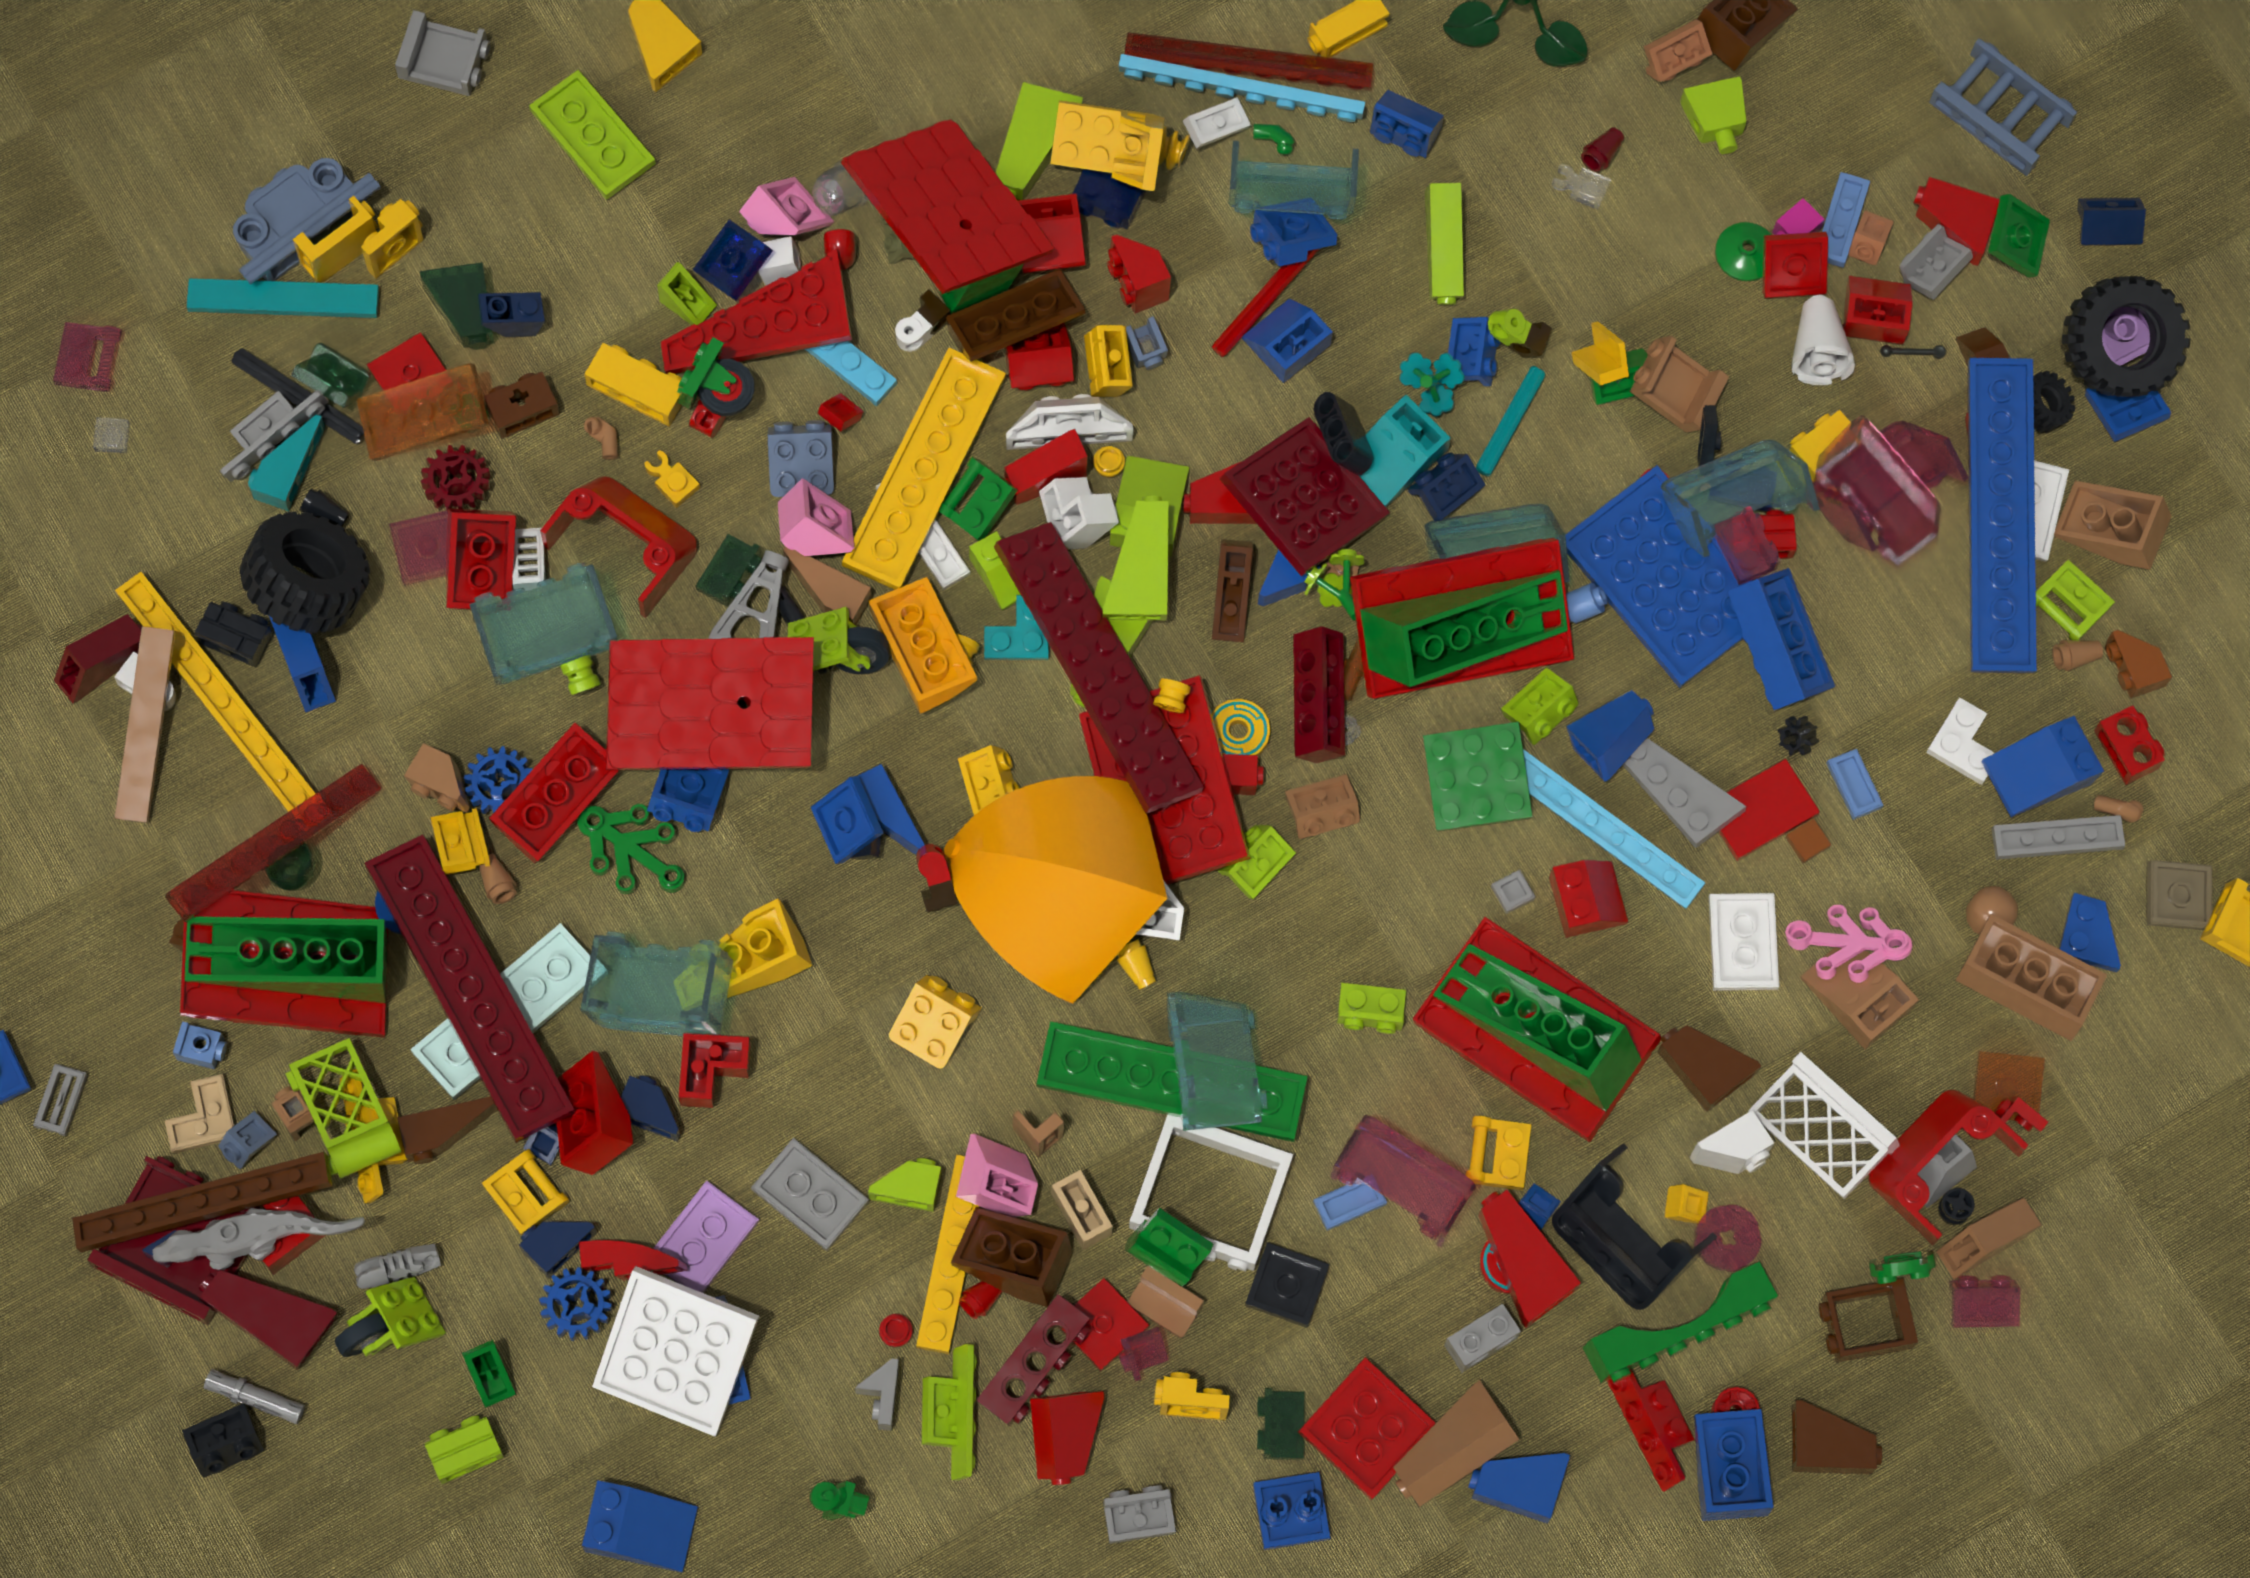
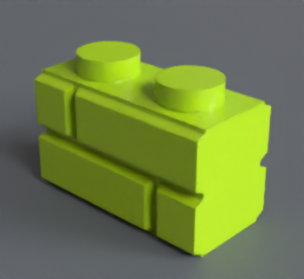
M479 1415L469 1417L460 1423L461 1428L449 1432L448 1429L439 1430L429 1436L431 1441L424 1443L441 1484L504 1458L487 1417L480 1419Z

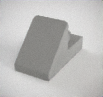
M899 1359L889 1360L855 1387L856 1394L881 1397L880 1400L874 1399L872 1420H878V1430L892 1431Z

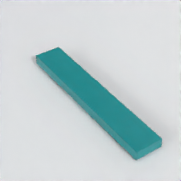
M189 278L186 308L188 312L377 318L379 286L372 284L255 281L250 285L247 280Z

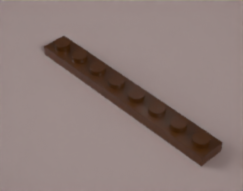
M323 1151L74 1217L72 1220L76 1249L82 1253L332 1187L328 1155Z

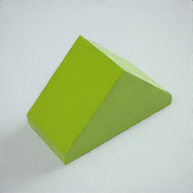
M679 262L675 263L657 285L659 301L691 325L702 323L717 306L713 299Z

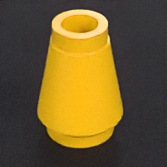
M1139 939L1125 945L1117 954L1119 957L1117 962L1134 984L1141 990L1155 983L1156 979L1146 946H1142Z

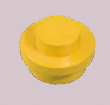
M1105 446L1095 453L1093 465L1101 476L1115 477L1124 469L1125 457L1118 448Z

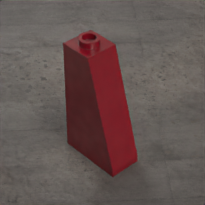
M219 1270L215 1276L210 1273L199 1287V1290L202 1292L199 1296L201 1302L297 1371L338 1317L337 1312L329 1307Z

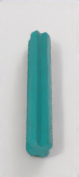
M1536 366L1530 367L1476 465L1478 473L1487 477L1492 474L1545 378V372Z

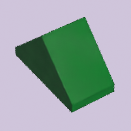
M493 1340L462 1353L485 1408L516 1395Z

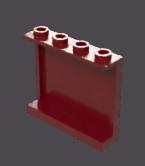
M146 1156L144 1161L147 1165L125 1204L203 1183L204 1179L190 1171L182 1174L174 1170L175 1165L163 1157L157 1156L156 1160ZM259 1206L252 1207L255 1209H262ZM251 1208L99 1248V1250L93 1249L87 1261L93 1268L209 1326L216 1312L200 1301L199 1296L202 1292L199 1290V1287L210 1273L215 1276L218 1270L210 1266V1260L207 1256H196L193 1260L186 1262H172L170 1267L166 1268L147 1258L142 1250L174 1230L198 1232L204 1230L206 1225L212 1220H222L246 1214ZM248 1254L234 1258V1263L222 1271L237 1275Z

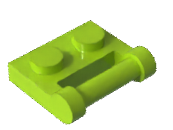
M2067 560L2036 591V607L2039 606L2070 634L2068 638L2071 640H2081L2115 603L2109 595L2070 560ZM2051 591L2084 620L2080 625L2047 597Z

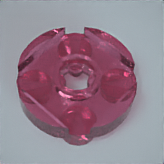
M1727 1205L1712 1208L1703 1215L1696 1226L1694 1248L1711 1233H1714L1717 1238L1700 1257L1714 1269L1735 1272L1747 1266L1757 1256L1761 1247L1759 1225L1755 1217L1740 1206ZM1731 1230L1734 1232L1733 1239L1736 1241V1244L1725 1246L1722 1244V1238L1719 1236L1720 1232L1727 1233Z

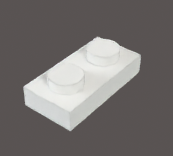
M1238 98L1195 113L1183 120L1196 149L1246 130L1251 126Z

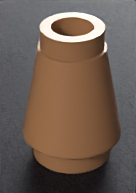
M2061 640L2059 644L2053 647V661L2059 670L2070 671L2101 659L2103 648L2098 640Z
M489 854L490 866L485 867V864L479 865L486 896L494 904H503L515 897L517 894L515 889L517 884L496 856Z

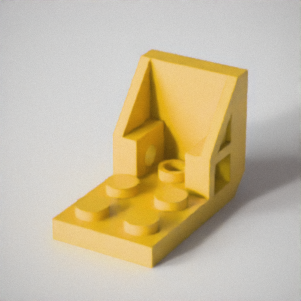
M1059 100L1050 164L1112 173V178L1142 190L1154 191L1165 118L1149 113Z

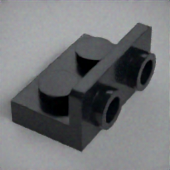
M244 1403L182 1430L192 1459L203 1478L219 1473L225 1468L243 1460H248L264 1451Z

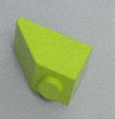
M996 531L969 546V560L1003 611L1015 604L1016 595L1021 594L994 549L996 542L1001 540Z
M917 1158L916 1162L907 1161L869 1186V1200L934 1212L941 1178V1167L936 1166L935 1161L925 1158Z

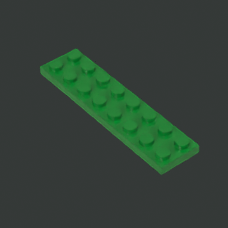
M1050 1021L1036 1087L1294 1142L1308 1076Z

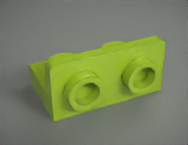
M1546 667L1501 708L1503 716L1509 721L1519 722L1520 729L1526 733L1528 741L1536 745L1542 738L1548 736L1552 729L1565 717L1570 716L1579 703L1573 687Z
M1254 825L1245 832L1244 836L1251 859L1217 869L1221 875L1228 876L1249 899H1254L1296 854L1270 825Z
M1341 983L1337 1024H1344V1028L1350 1030H1362L1363 1026L1376 1028L1377 1032L1384 1034H1393L1396 1030L1402 1031L1406 990Z

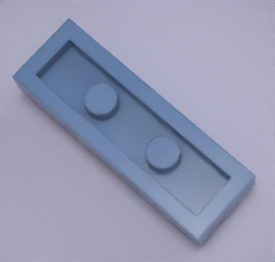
M1840 172L1822 232H1826L1828 235L1829 264L1844 268L1870 180Z

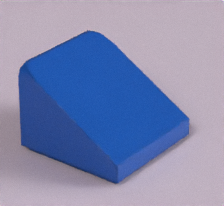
M1533 1183L1519 1202V1205L1541 1231L1561 1201Z

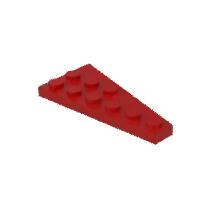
M836 248L828 252V256L815 263L811 261L802 266V270L787 278L781 277L740 299V303L726 310L723 308L717 311L708 320L698 325L693 324L661 341L665 373L671 372L676 374L686 372L687 369L690 371L694 370L695 366L692 364L698 349L703 342L709 344L712 337L724 343L719 359H732L738 362L852 340L838 249Z

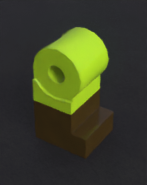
M1518 309L1495 311L1488 319V329L1493 337L1521 357L1527 358L1542 355L1552 329L1546 323H1530L1525 320L1523 314Z

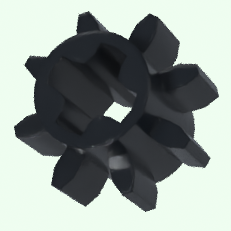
M1795 716L1786 719L1785 723L1787 726L1777 730L1780 733L1781 742L1779 745L1789 750L1790 756L1798 752L1802 756L1812 752L1810 746L1819 742L1816 738L1817 725L1809 722L1808 716H1803L1798 720Z

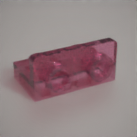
M1751 506L1744 508L1742 514L1712 527V532L1738 585L1772 572L1776 566L1777 558H1779L1773 541H1768L1763 532L1765 526L1761 516L1758 513L1754 514Z
M1995 1275L1991 1277V1280H1978L1975 1276H1960L1958 1280L1949 1281V1288L1952 1291L1951 1324L1954 1328L2020 1327V1287L2015 1280H2011V1277Z

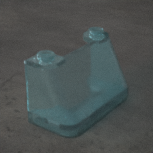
M1181 991L1166 993L1167 1025L1169 1038H1171L1179 1085V1099L1182 1105L1181 1120L1183 1131L1262 1122V1109H1267V1096L1265 1089H1259L1250 1034V1029H1255L1253 1010H1247L1244 1003Z

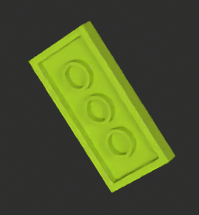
M579 70L572 73L529 105L532 114L606 200L656 164L655 158Z

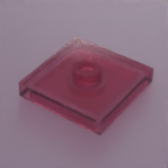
M447 511L389 524L404 586L446 576Z

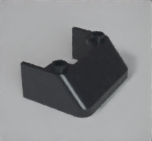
M1623 1143L1601 1160L1552 1216V1225L1557 1234L1630 1307L1643 1310L1650 1306L1691 1267L1717 1236L1711 1233L1694 1249L1678 1239L1670 1240L1661 1248L1616 1203V1200L1623 1193V1182L1611 1166L1627 1150L1628 1147Z

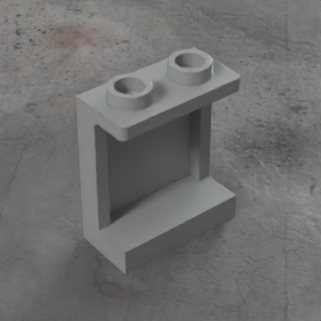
M413 10L395 64L397 76L400 79L470 96L473 86L477 87L480 82L482 70L479 66L482 58L487 59L491 42L487 40L485 29L479 28L476 34L429 22L426 19L425 13Z

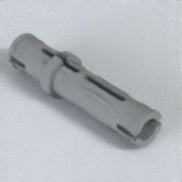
M215 1369L210 1370L204 1383V1389L230 1398L232 1403L238 1404L240 1402L245 1405L247 1404L295 1425L299 1423L305 1409V1404L247 1383L245 1378L240 1377L237 1379L230 1377Z

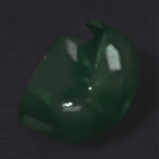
M292 839L291 844L287 846L277 845L272 855L266 861L265 872L273 886L288 891L297 890L304 887L312 879L315 870V859L308 844L298 839Z

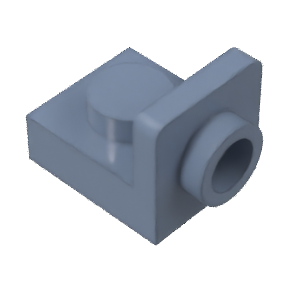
M253 1111L226 1132L218 1147L229 1162L234 1163L238 1169H242L246 1166L250 1157L272 1142L277 1134Z

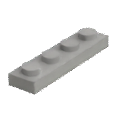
M2121 815L2004 824L1992 827L1996 860L2123 850L2125 847Z

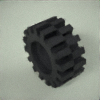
M2044 371L2033 376L2034 428L2037 427L2036 432L2041 433L2045 431L2047 433L2068 422L2073 417L2072 412L2075 411V405L2071 404L2075 401L2074 396H2069L2068 393L2072 391L2071 387L2065 388L2063 384L2066 380L2063 377L2057 380L2058 374L2055 372L2050 374V371ZM2041 395L2047 400L2049 409L2044 405Z

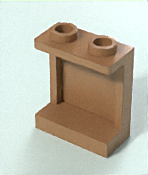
M1672 335L1658 338L1648 347V356L1643 366L1636 371L1633 378L1635 382L1630 392L1686 433L1700 430L1703 407L1716 404L1729 376L1721 370L1709 372L1675 347L1677 339Z

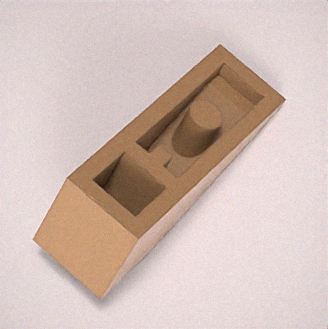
M785 546L783 553L784 557L789 559L788 566L822 612L825 613L847 607L849 610V621L856 626L869 603L868 601L871 599V587L810 556H803L796 550H790Z

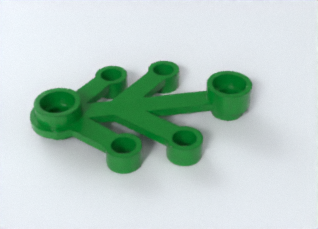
M635 804L630 810L607 813L598 806L587 807L578 817V827L583 835L590 838L592 852L590 868L595 875H605L610 869L609 860L604 855V837L614 845L618 872L615 883L620 893L630 894L636 886L635 879L631 875L628 855L657 875L660 887L664 891L675 893L683 888L685 877L680 867L672 864L666 866L638 846L654 842L662 844L671 843L675 838V831L670 823L662 822L657 825L656 829L620 833L612 826L632 822L635 825L641 826L648 822L649 811H647L645 805ZM638 810L645 812V816L642 819L634 818L633 814ZM591 817H598L600 819V822L595 826L588 824V820ZM662 829H669L671 834L669 837L663 838L659 835V832ZM602 860L606 865L603 869L594 868V863ZM669 872L677 874V878L674 881H667L665 876ZM629 879L632 883L628 888H622L620 886L621 880Z

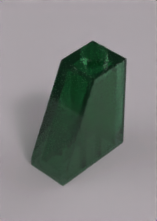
M483 262L420 271L423 289L463 348L469 347L473 350H480L490 344H495L493 331L481 324L478 294L488 293Z

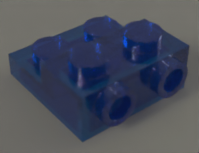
M1086 169L1083 170L1072 194H1077L1080 214L1085 216L1094 215L1103 219V222L1111 227H1123L1128 230L1146 190L1112 178V173Z

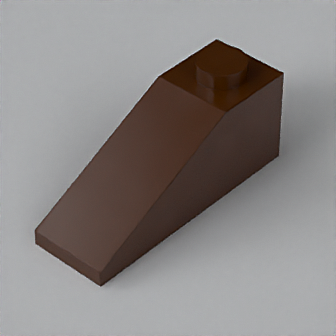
M1221 539L1212 630L1213 640L1244 642L1253 542Z
M491 1097L397 1117L407 1161H414V1164H425L433 1161L435 1156H439L497 1111Z

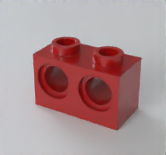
M2134 705L2101 720L2094 730L2125 785L2158 770L2165 761L2162 745L2157 739L2153 740L2148 731L2149 726L2145 716L2141 712H2137ZM2117 725L2127 726L2131 731V735L2121 734L2117 729ZM2140 752L2144 754L2147 762H2138L2134 758L2133 753Z

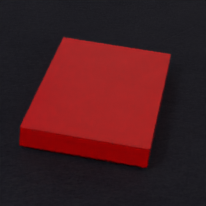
M1784 759L1726 792L1744 804L1746 811L1721 829L1719 834L1735 859L1739 861L1818 816L1820 811L1787 759Z

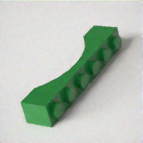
M1759 1261L1731 1274L1722 1283L1717 1297L1709 1309L1688 1324L1660 1331L1634 1330L1618 1326L1590 1339L1582 1348L1600 1383L1609 1379L1616 1383L1631 1375L1630 1369L1639 1365L1642 1370L1649 1368L1660 1361L1658 1356L1668 1352L1669 1356L1672 1357L1688 1348L1686 1343L1696 1339L1697 1343L1700 1344L1716 1335L1714 1331L1723 1326L1728 1331L1744 1322L1742 1318L1751 1313L1754 1318L1765 1314L1771 1310L1770 1304L1778 1295Z

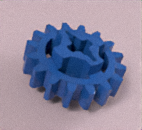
M501 746L499 753L494 754L490 747L488 748L487 757L484 758L479 753L476 755L477 765L473 763L468 764V769L472 774L464 775L465 783L470 785L465 788L467 796H473L471 799L473 807L481 804L482 814L485 815L489 809H492L494 813L532 771V768H526L529 764L526 757L518 761L519 755L517 750L514 749L510 755H507L505 747ZM508 764L513 766L521 776H518L517 773H511L508 769ZM493 765V766H492L491 768H489L487 771H484L487 767ZM499 778H504L505 781L501 782V786H495ZM479 788H482V791H488L491 794V800L486 798Z
M577 1267L575 1275H570L566 1268L563 1269L564 1278L559 1279L553 1275L551 1277L554 1285L552 1287L544 1285L543 1290L548 1297L539 1298L540 1305L547 1308L540 1313L542 1318H551L546 1324L549 1330L556 1326L558 1327V1337L561 1338L568 1332L570 1340L575 1341L576 1335L581 1333L583 1338L587 1340L589 1330L592 1329L597 1334L600 1332L599 1321L608 1323L609 1319L604 1314V1311H611L612 1304L604 1302V1300L610 1298L611 1294L609 1290L601 1291L605 1281L599 1279L594 1282L595 1274L593 1271L583 1276L581 1267ZM577 1284L574 1288L563 1289L567 1285ZM591 1290L597 1295L598 1307L589 1302L588 1298L591 1295ZM580 1298L583 1307L576 1306L574 1310H571L569 1301L576 1302ZM554 1301L563 1307L560 1319L554 1312ZM585 1318L588 1319V1321L583 1324L574 1325L576 1321Z

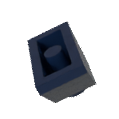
M639 1075L638 1079L629 1076L621 1099L630 1115L631 1125L678 1142L680 1138L679 1129L661 1088L656 1086L657 1082L643 1075Z
M542 1222L538 1227L533 1225L524 1232L520 1238L522 1242L519 1244L521 1252L550 1279L580 1250L579 1242L590 1241L597 1232L591 1222Z

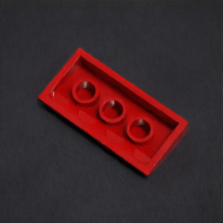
M574 723L489 817V820L535 864L619 770H606V750L579 725Z

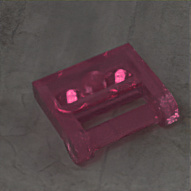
M65 322L53 378L54 384L101 392L110 391L112 380L109 379L116 342L120 341L122 330L113 326L98 327ZM103 340L97 376L89 377L96 341Z

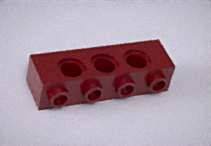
M1320 626L1293 634L1295 757L1316 764L1345 756L1343 633Z
M1058 1294L980 1394L977 1401L1009 1427L1014 1422L1019 1425L1030 1411V1408L1027 1406L1030 1399L1035 1395L1039 1398L1044 1394L1051 1384L1048 1377L1055 1369L1060 1372L1071 1358L1068 1352L1075 1342L1081 1345L1092 1330L1089 1327V1324L1092 1322L1091 1319ZM1057 1327L1063 1328L1066 1331L1065 1341L1059 1345L1051 1344L1048 1340L1049 1332ZM1034 1354L1045 1356L1046 1364L1040 1371H1032L1028 1368V1360ZM1015 1380H1020L1025 1384V1392L1018 1398L1010 1397L1007 1392L1009 1384Z

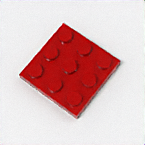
M1364 1357L1297 1432L1364 1495L1372 1500L1396 1474L1393 1467L1436 1423Z

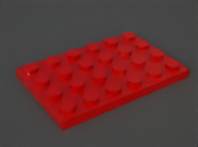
M1200 675L1179 681L1191 687L1189 695L1185 696L1184 713H1176L1159 708L1204 786L1199 794L1147 813L1162 877L1167 885L1251 859L1204 682ZM1160 688L1149 691L1153 699L1159 695ZM1088 711L1079 713L1094 776L1128 782Z

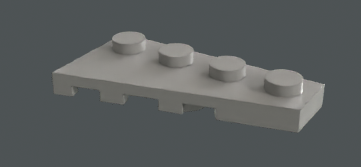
M1648 738L1643 741L1623 764V767L1695 848L1746 811L1744 804Z

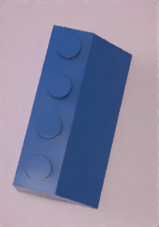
M1789 568L1727 591L1730 597L1731 608L1738 617L1743 639L1748 643L1754 658V667L1761 676L1766 698L1771 703L1773 710L1835 687Z

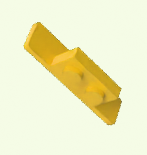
M356 1069L352 1070V1072L358 1074ZM349 1078L343 1093L359 1098L363 1089L361 1081ZM395 1097L378 1098V1101L402 1152L358 1171V1189L363 1195L364 1203H372L383 1195L378 1166L402 1164L407 1160L397 1118L398 1112ZM344 1100L345 1117L350 1118L356 1103ZM362 1106L356 1121L367 1124L378 1119V1115L374 1109Z

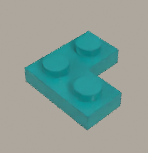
M1016 595V626H984V660H1048V642L1021 595Z

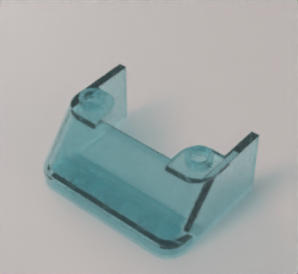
M1233 141L1228 204L1234 207L1235 212L1251 213L1253 210L1324 214L1328 215L1329 218L1338 220L1346 219L1347 215L1354 212L1357 196L1359 149L1353 148L1349 168L1238 161L1239 141Z
M1775 440L1759 441L1672 477L1661 485L1664 499L1685 542L1703 557L1710 555L1707 545L1712 542V539L1717 534L1716 526L1759 508L1771 505L1780 511H1790L1802 502L1814 512L1820 509L1807 463Z
M1528 504L1444 518L1441 521L1433 520L1424 525L1430 560L1445 559L1537 539H1558L1564 583L1570 582L1565 533L1550 508L1545 504Z

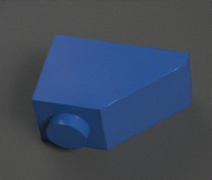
M1279 549L1259 593L1258 605L1263 607L1303 592L1307 587V584L1304 583L1307 575L1300 576Z

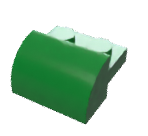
M1158 1208L1149 1220L1145 1219L1128 1238L1125 1251L1183 1287L1191 1279L1193 1271L1211 1252L1214 1244L1161 1208Z

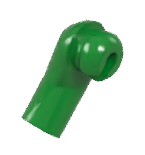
M1254 124L1253 139L1273 140L1277 143V152L1279 154L1292 153V145L1295 143L1294 137L1283 127L1272 124Z

